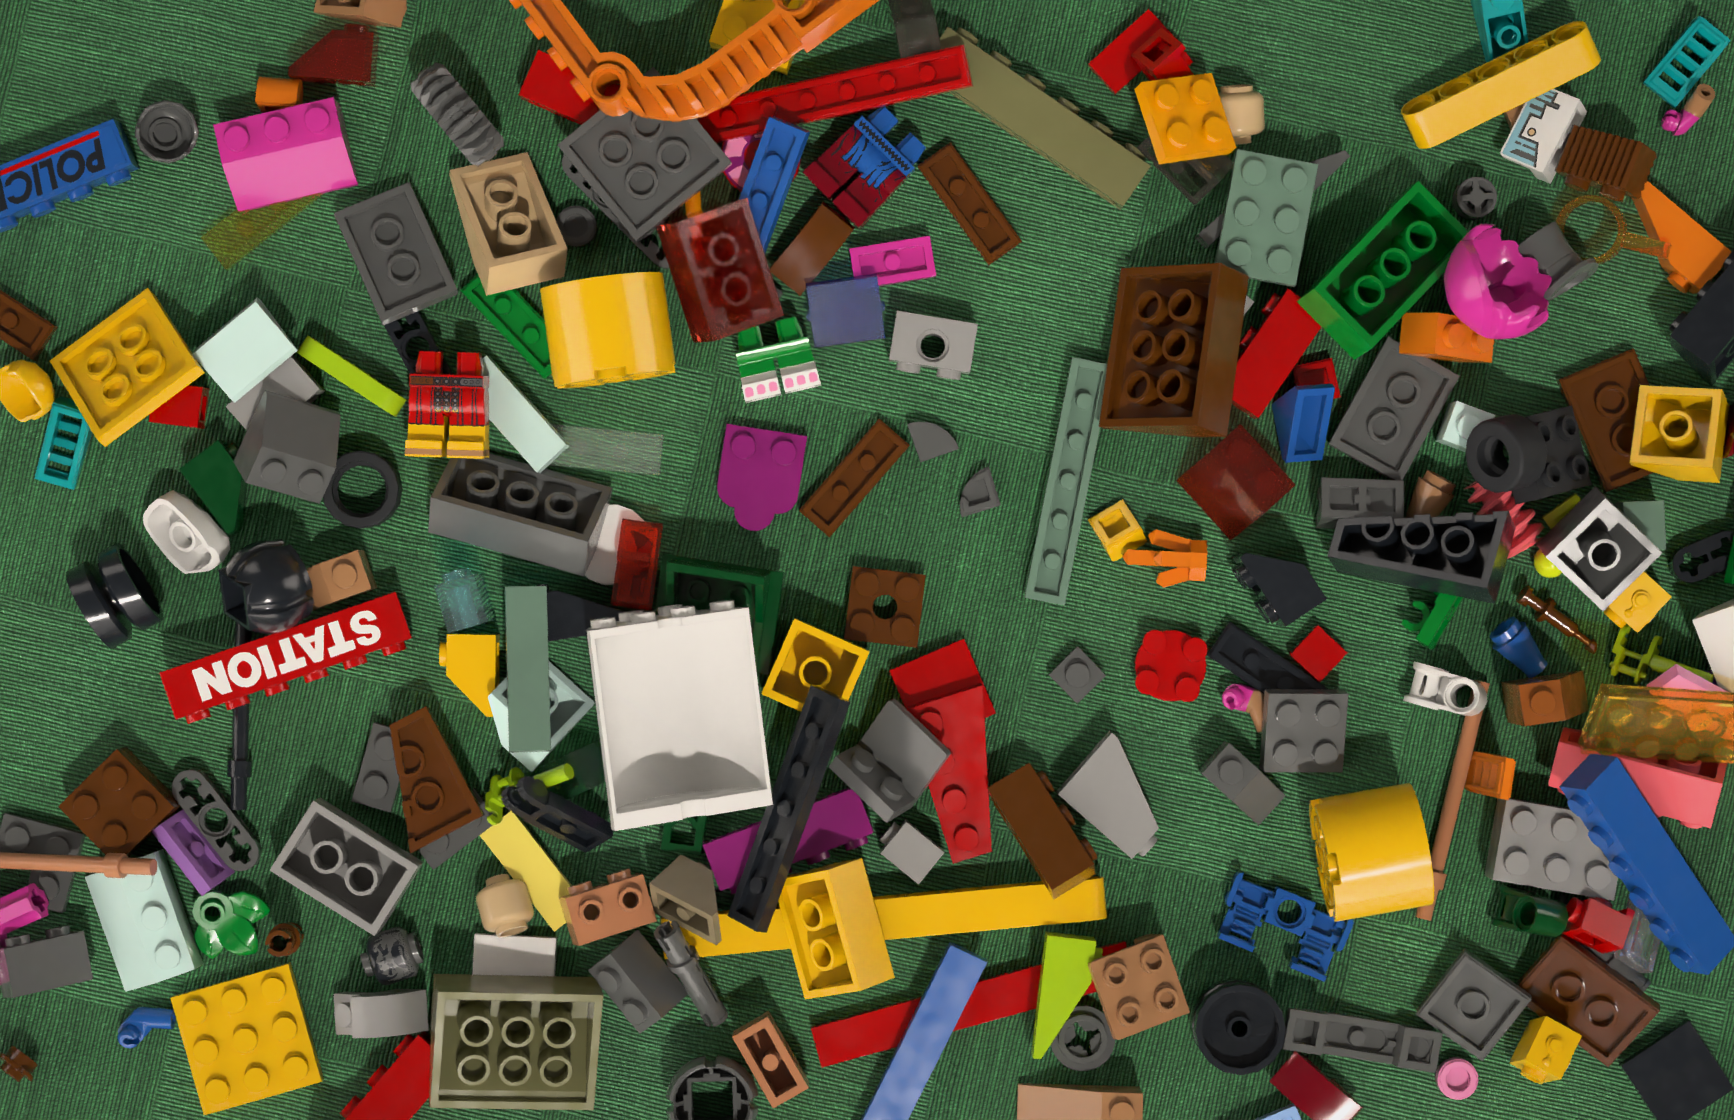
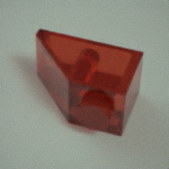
M344 24V30H331L295 61L288 69V76L292 79H301L303 82L375 87L379 38L374 32H369V26Z

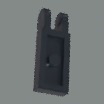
M530 775L521 778L516 785L517 787H514V785L509 786L500 795L505 808L512 810L514 814L522 817L524 821L585 853L613 837L614 831L611 829L610 822L599 817L596 813L572 803L560 794H555L552 791L548 792L543 781L537 778L534 779Z

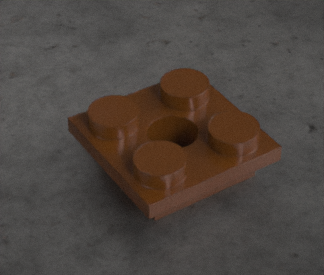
M853 566L844 639L917 648L926 575ZM889 595L895 599L897 610L891 618L882 619L875 615L873 603L877 597Z

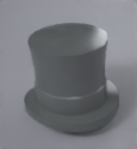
M1552 222L1537 230L1522 241L1518 248L1523 257H1532L1538 261L1540 274L1552 277V282L1544 295L1548 302L1587 280L1597 271L1599 266L1594 258L1582 260L1568 243L1557 222Z

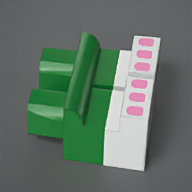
M796 317L775 322L780 343L764 346L759 326L738 330L740 352L736 353L746 403L782 395L774 364L775 359L778 360L786 394L821 386L808 336H803Z

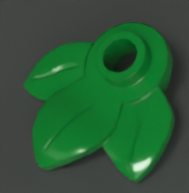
M210 890L203 896L199 894L192 907L193 918L198 924L194 936L197 947L211 959L217 957L223 948L237 955L255 954L258 951V937L253 923L265 917L270 912V907L260 897L247 891H238L227 895L219 890ZM214 906L220 910V914L209 916L205 910L208 907Z

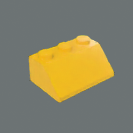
M862 858L833 863L787 876L778 903L805 999L862 991L895 978Z

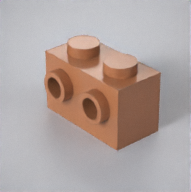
M630 868L606 875L608 882L593 887L590 880L567 887L569 895L559 897L572 944L581 946L656 922L657 919L644 875L638 873L631 875Z

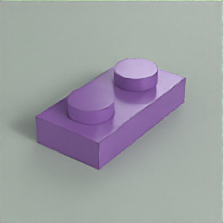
M183 809L152 831L201 896L208 893L235 872L225 864Z

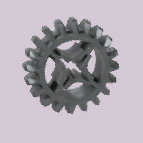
M435 62L429 68L426 67L418 73V77L411 82V91L468 161L473 165L480 166L486 160L489 161L497 155V151L504 146L503 137L443 64Z

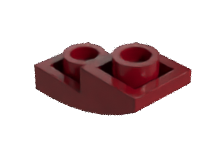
M1295 1051L1269 1081L1312 1120H1352L1363 1108L1334 1079H1329L1301 1052Z

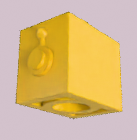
M1643 572L1603 613L1621 629L1628 624L1638 633L1646 624L1653 620L1656 613L1672 596L1646 572Z
M1548 1016L1531 1019L1509 1063L1521 1069L1520 1074L1535 1083L1543 1084V1082L1560 1080L1571 1063V1058L1582 1035Z

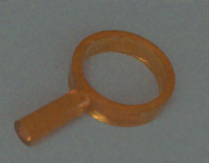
M1584 195L1568 202L1557 216L1556 222L1564 235V226L1568 216L1580 205L1590 202L1601 203L1607 206L1614 214L1618 225L1617 237L1612 247L1606 253L1593 257L1598 265L1614 258L1622 247L1663 259L1668 258L1671 250V243L1627 232L1626 220L1620 208L1612 201L1601 196Z

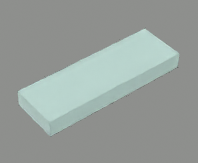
M486 355L482 361L484 367L483 375L489 376V420L537 473H541L570 445L490 356Z

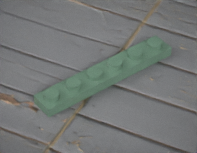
M1075 357L1071 358L1024 598L1065 606L1100 431L1099 421L1107 364Z

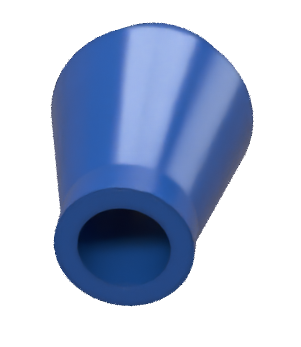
M1510 617L1491 632L1490 638L1494 642L1493 648L1522 670L1528 678L1535 677L1546 668L1548 663L1541 655L1525 622H1519L1516 617Z

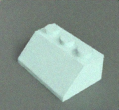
M163 849L139 857L155 859L157 861V872L155 875L127 874L125 878H107L104 873H94L85 876L125 992L158 983L203 965Z

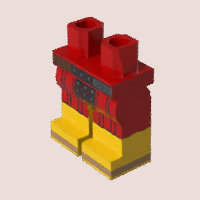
M419 351L416 373H410L409 420L408 437L405 440V456L489 458V376L483 375L484 367L481 353L457 352V374H443V352Z

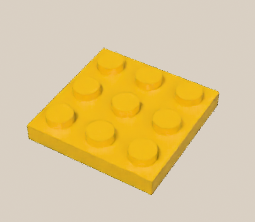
M149 288L142 291L50 360V363L94 436L104 447L205 373L161 303Z
M291 962L178 994L170 998L204 1116L313 1085L324 1080Z

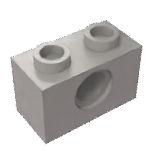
M897 311L889 362L897 363L896 370L920 374L921 367L937 369L936 377L960 380L961 373L970 374L978 324ZM927 336L939 337L944 343V352L937 358L925 356L920 346L922 340Z

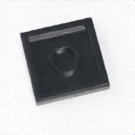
M1687 1019L1619 1063L1655 1120H1688L1734 1089L1691 1022Z

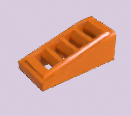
M1473 751L1464 788L1473 793L1509 800L1511 798L1515 759L1499 754Z

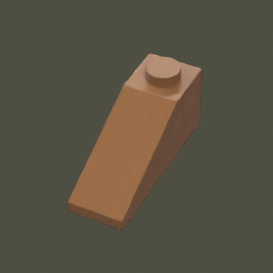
M1018 1083L1017 1120H1143V1092L1140 1086Z

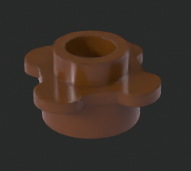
M13 1045L5 1054L0 1052V1059L4 1061L0 1066L1 1070L17 1082H20L23 1077L29 1081L33 1080L31 1073L38 1066L37 1063Z

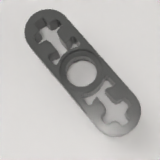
M189 769L179 773L172 783L173 797L229 868L236 871H245L254 867L262 855L261 844L237 812L230 809V803L209 776L199 769ZM186 777L190 781L196 779L200 781L201 785L197 790L203 799H207L210 794L215 799L214 802L203 806L199 813L194 809V806L201 804L197 797L193 794L185 796L182 792L186 788V784L183 781ZM213 808L222 809L228 816V824L223 831H213L206 824V815ZM237 827L240 833L233 837L238 844L244 845L248 843L252 849L248 852L250 861L247 863L243 858L236 861L233 857L236 847L230 840L222 845L219 838L229 835Z

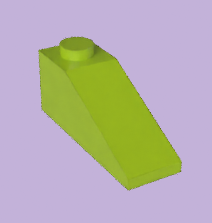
M1045 931L1031 1054L1034 1059H1042L1092 982L1088 963L1101 958L1103 953L1102 948L1096 947L1094 937Z

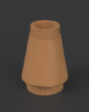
M1427 470L1423 478L1418 477L1405 518H1414V515L1424 514L1438 517L1454 498L1452 492L1456 485L1437 473Z

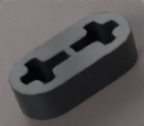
M1734 531L1716 532L1673 551L1668 562L1669 571L1672 576L1678 581L1692 583L1727 570L1728 557L1724 555L1712 558L1710 552L1722 546V538L1726 542H1733ZM1685 553L1689 558L1699 556L1704 558V562L1693 567V575L1689 571H1681L1679 569V565L1684 562L1683 555Z

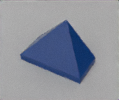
M1333 384L1294 386L1271 404L1281 455L1285 463L1323 459L1335 391Z

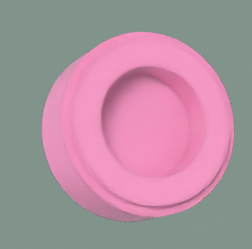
M1452 1057L1446 1059L1439 1065L1436 1071L1435 1079L1439 1090L1451 1099H1465L1471 1096L1477 1088L1478 1073L1474 1066L1463 1058Z

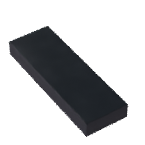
M1230 621L1207 652L1208 657L1263 694L1265 689H1328Z

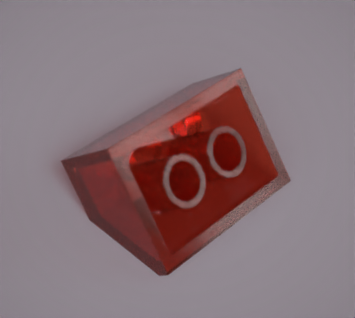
M747 198L690 213L656 226L693 343L714 342L784 316Z

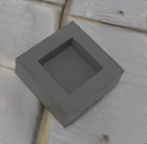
M1078 646L1048 674L1076 704L1106 676Z

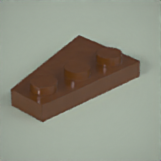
M428 706L389 725L401 787L402 807L406 819L410 854L485 815Z

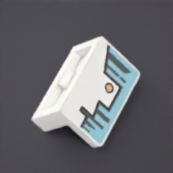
M1555 89L1525 102L1500 154L1509 161L1529 168L1537 179L1551 184L1556 174V165L1573 124L1580 127L1587 110L1580 99Z

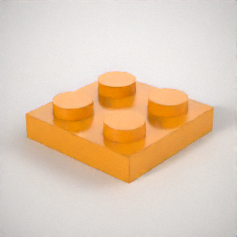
M1212 73L1141 82L1134 89L1158 164L1227 155L1237 148Z

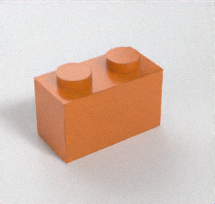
M1406 312L1402 316L1399 354L1451 362L1492 363L1494 339L1485 338L1477 334L1456 315Z

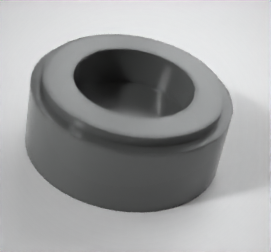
M567 207L557 217L556 222L566 245L575 248L584 247L595 238L597 222L594 215L585 207Z

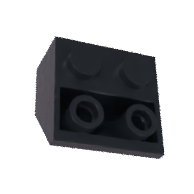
M1238 553L1232 557L1236 564L1231 569L1234 576L1244 589H1253L1259 598L1254 605L1266 623L1270 622L1273 624L1275 622L1278 626L1286 627L1327 599L1304 564L1250 553Z

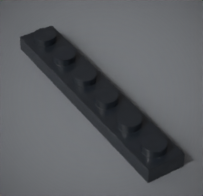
M810 686L772 791L773 805L766 807L727 915L756 932L767 933L851 702L822 687Z

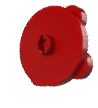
M1177 630L1148 631L1144 635L1142 644L1135 657V686L1137 690L1163 701H1194L1199 696L1200 685L1206 674L1205 656L1208 651L1206 643L1200 638L1191 637Z

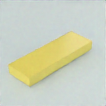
M511 810L502 817L501 823L491 826L480 837L511 877L526 883L532 904L555 932L566 923L559 897L569 895L567 887L572 885L520 817Z

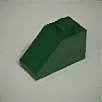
M217 440L182 466L179 471L228 535H236L242 529L248 483H245L233 462L239 447L234 442L228 445L225 441Z

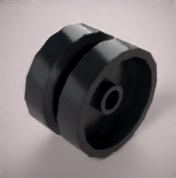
M115 543L98 553V568L89 562H82L66 572L69 589L79 609L97 636L110 649H114L132 638V624L141 630H147L164 620V613L153 588L134 558L120 543Z
M1237 978L1218 981L1204 990L1193 1006L1190 1021L1193 1040L1208 1062L1223 1072L1237 1075L1259 1072L1272 1063L1283 1047L1286 1032L1283 1013L1271 995L1252 981ZM1243 1021L1246 1023L1241 1025L1244 1030L1236 1034L1232 1030L1233 1023Z

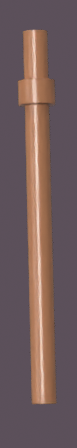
M1474 680L1480 683L1485 688L1486 693H1488L1490 683ZM1471 689L1468 706L1474 700L1473 689ZM1483 710L1479 714L1465 716L1431 851L1434 902L1432 905L1417 908L1415 917L1431 921L1438 891L1444 888L1447 874H1444L1443 871Z
M0 852V869L104 873L107 878H125L127 874L155 875L157 872V861L155 859L128 858L125 853H107L105 857Z

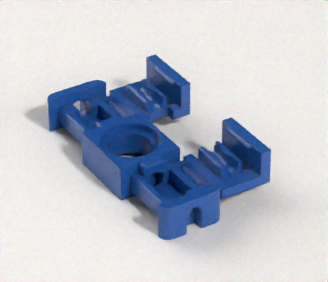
M1236 872L1231 881V889L1227 891L1224 899L1229 907H1231L1232 902H1235L1233 909L1228 908L1217 937L1253 952L1255 940L1251 939L1255 927L1262 926L1261 918L1264 922L1301 937L1305 931L1303 939L1299 938L1298 943L1302 944L1297 957H1291L1288 966L1325 982L1327 977L1325 974L1334 954L1331 948L1335 943L1333 948L1335 951L1343 950L1354 924L1353 919L1334 922L1333 916L1330 917L1329 914L1314 908L1316 904L1314 901L1278 886L1275 887L1274 891L1242 879L1243 872ZM1285 900H1294L1300 906L1299 917L1290 923L1281 921L1277 913L1279 905ZM1229 931H1231L1235 934L1248 938V941H1245L1231 934L1228 935ZM1299 959L1303 962H1306L1317 967V969H1313L1301 963L1298 964L1297 961Z

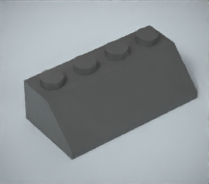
M490 453L489 458L485 459L450 458L430 498L428 532L585 576L597 549L613 488L547 469L537 473L529 464Z

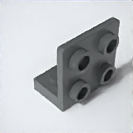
M891 699L883 707L859 743L837 755L829 765V768L887 823L914 806L946 762L951 752L896 699Z

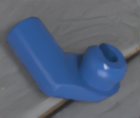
M136 1008L121 1023L118 1029L117 1039L119 1044L124 1048H134L153 1028L174 1029L176 1023L174 1009Z

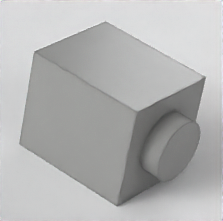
M907 819L901 825L894 821L879 839L884 844L880 854L917 884L924 879L944 854V849Z

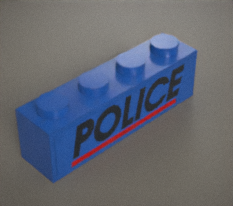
M111 119L0 165V233L18 225L16 219L32 214L33 218H37L56 210L54 204L67 198L71 202L83 200L94 194L92 188L107 182L108 186L112 187L132 178L130 173L140 168L122 124Z

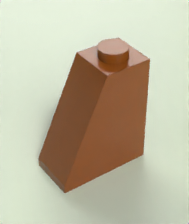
M1583 670L1501 682L1508 723L1531 726L1568 720L1589 711Z

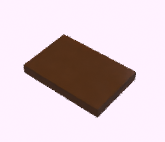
M1634 348L1556 380L1566 405H1572L1579 427V436L1603 493L1654 473L1630 464L1640 385L1650 386Z
M1564 934L1559 935L1516 982L1518 986L1531 994L1532 1000L1528 1003V1008L1540 1017L1548 1016L1582 1035L1578 1045L1607 1067L1615 1061L1660 1012L1659 1003L1575 940Z

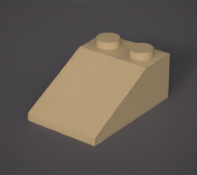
M528 152L486 161L480 166L469 165L450 170L449 176L470 253L486 296L564 277L568 248Z

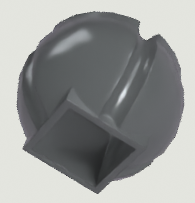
M717 1055L714 1060H708L706 1056H699L685 1063L672 1077L666 1092V1099L671 1102V1106L666 1109L668 1120H756L759 1106L754 1103L753 1099L758 1096V1089L751 1074L737 1061L721 1055ZM732 1081L733 1116L694 1117L693 1082Z

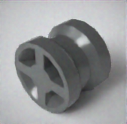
M1483 177L1466 179L1455 188L1452 194L1451 202L1453 209L1458 216L1465 220H1476L1486 216L1494 209L1497 203V192L1494 185Z

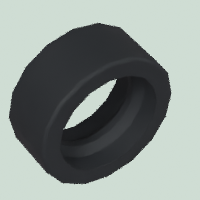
M360 450L345 453L337 459L336 469L323 496L324 505L333 518L346 526L365 529L381 525L393 516L400 505L402 495L400 475L392 463L379 454ZM360 465L369 466L377 470L383 477L386 485L385 499L380 507L365 514L353 513L347 509L341 502L338 493L339 481L343 474L352 467Z

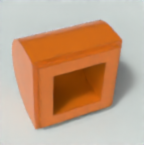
M260 76L257 82L255 102L262 113L303 104V82L301 79Z

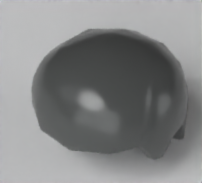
M169 100L154 102L146 107L140 114L135 126V137L140 150L151 160L168 164L184 159L195 147L199 135L194 114L183 104Z

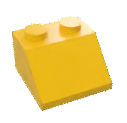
M1640 385L1630 464L1678 481L1720 483L1729 404L1723 390Z

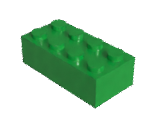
M1417 181L1402 192L1297 302L1355 360L1372 349L1445 272L1454 248L1468 231Z

